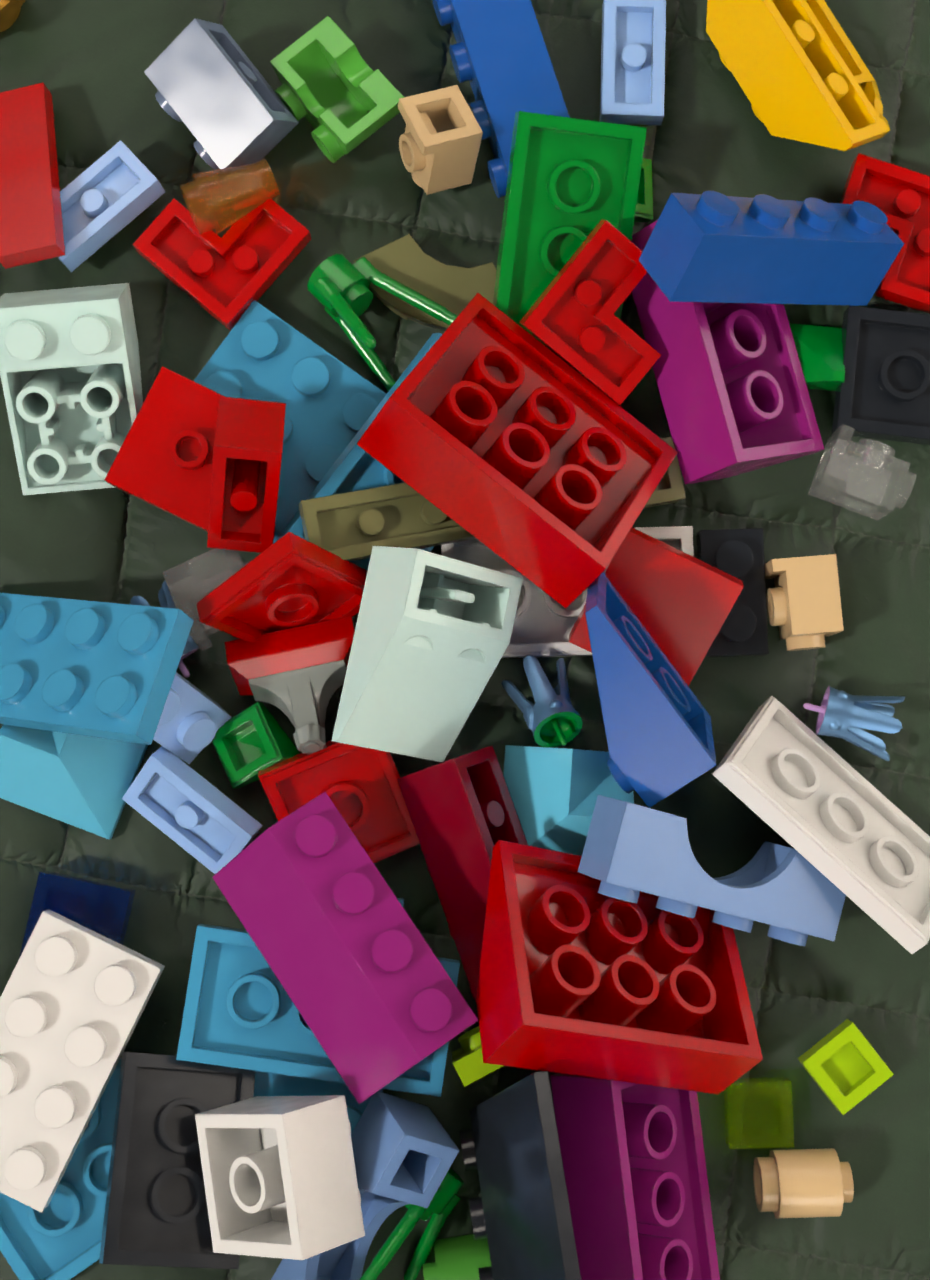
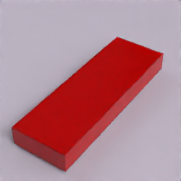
M43 82L0 93V263L7 269L65 255L52 94Z

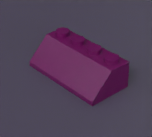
M658 220L632 235L631 242L642 251ZM647 272L633 289L632 294L645 341L661 354L652 367L674 447L678 452L677 458L684 483L691 484L729 478L824 450L784 304L670 302Z
M323 792L266 829L212 877L358 1104H361L478 1021V1018L326 792Z
M562 1073L551 1075L553 1107L581 1280H720L697 1092Z

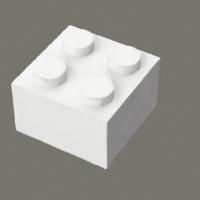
M345 1095L256 1096L195 1114L213 1253L305 1260L365 1236L361 1195L357 1182L351 1141V1126L348 1119Z

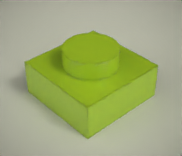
M846 1019L797 1058L842 1115L846 1114L894 1075L856 1025L849 1019Z
M479 1026L462 1035L458 1039L461 1048L452 1052V1064L464 1087L503 1067V1065L483 1063Z

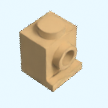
M458 85L400 98L398 109L406 123L405 133L399 137V151L405 168L408 172H411L413 181L424 189L426 195L471 184L483 131Z
M836 554L771 559L765 564V579L774 578L775 588H768L767 590L768 620L771 626H779L780 640H786L787 651L825 648L826 636H832L844 631Z

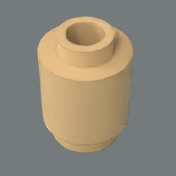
M834 1148L771 1150L769 1157H755L754 1192L759 1212H773L777 1219L840 1217L843 1211V1203H851L853 1201L854 1184L851 1166L848 1161H839L838 1154Z

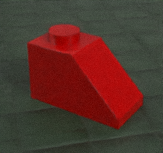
M219 397L213 447L207 548L262 553L273 544L286 403Z

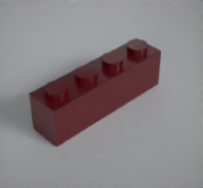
M493 745L397 779L426 859L428 872L433 879L444 910L449 932L456 944L470 984V991L475 1001L477 997L493 846L498 840L528 845Z

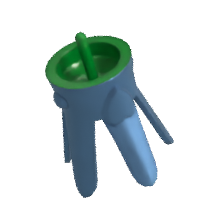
M527 655L524 658L523 666L535 704L527 700L511 681L503 680L501 682L502 686L524 714L523 717L528 729L532 730L534 740L538 745L550 748L566 745L579 734L583 722L570 700L564 659L560 658L556 662L558 685L553 689L537 658Z

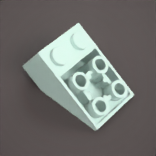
M129 283L4 293L0 297V376L23 495L115 488L104 480L143 405L139 344Z
M373 546L332 741L444 762L510 643L523 578L417 548Z

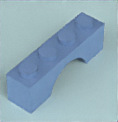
M602 795L597 796L577 871L578 873L601 880L598 890L600 894L636 904L640 891L659 896L656 908L690 918H695L698 906L715 911L712 922L751 933L754 921L770 925L767 936L804 947L806 946L808 935L830 941L835 940L846 897L839 888L794 848L767 841L763 843L755 856L741 869L726 876L712 878L702 869L692 852L688 838L686 818Z
M379 1091L373 1094L351 1134L357 1182L361 1195L365 1236L305 1260L282 1259L271 1280H360L371 1242L385 1219L396 1209L404 1205L413 1204L428 1208L460 1151L429 1107Z

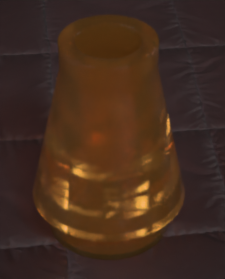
M266 159L252 164L192 173L193 181L179 186L185 204L200 235L213 229L218 235L267 200L280 195L276 180Z

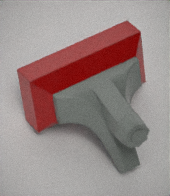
M352 616L261 634L262 640L251 643L242 639L224 642L227 664L239 694L253 695L255 701L267 702L278 707L294 725L295 733L293 737L297 750L302 753H314L322 750L326 743V711L333 693L344 684L355 632Z

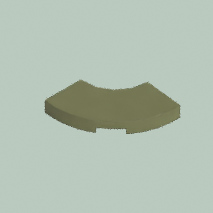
M410 234L361 256L365 257L378 271L444 306L456 315L463 311L477 293L493 304L497 271L493 262L471 268L445 265L425 254ZM359 257V258L353 260V262L355 263V262H356L357 260H359L361 257ZM372 283L369 285V290L387 308L405 320L409 319L427 327L443 330L444 332L450 326Z

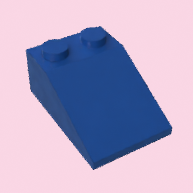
M603 572L588 586L585 615L610 759L607 760V765L618 785L628 794L635 790L648 808L716 766L711 716Z

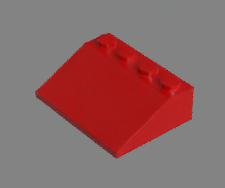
M479 293L474 296L389 397L357 443L364 451L564 608H567L606 570L678 453Z
M498 840L493 846L476 997L483 1063L718 1095L763 1060L734 929L712 922L714 910L698 906L695 918H690L656 908L659 896L640 891L637 904L598 893L601 880L577 872L581 860L580 855Z

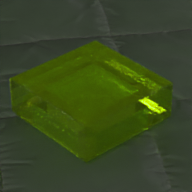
M788 1077L738 1079L724 1090L726 1145L729 1149L794 1147L792 1081Z

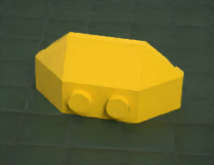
M707 0L706 33L718 50L723 65L732 72L749 99L755 116L764 123L772 136L847 151L880 139L890 131L888 121L883 116V104L877 83L825 0Z

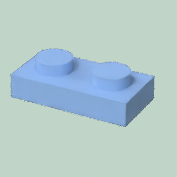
M603 0L600 122L628 125L662 124L665 94L666 0Z
M121 140L60 191L65 255L58 258L70 272H73L165 193L159 180Z
M176 672L153 740L190 764L211 743L218 729L231 716L217 702Z
M163 746L149 757L122 797V800L214 874L219 872L244 850L263 826Z

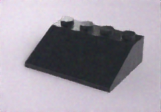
M548 1071L536 1072L470 1109L472 1129L460 1131L465 1171L478 1170L482 1195L469 1198L474 1239L488 1238L491 1266L479 1268L480 1280H581Z

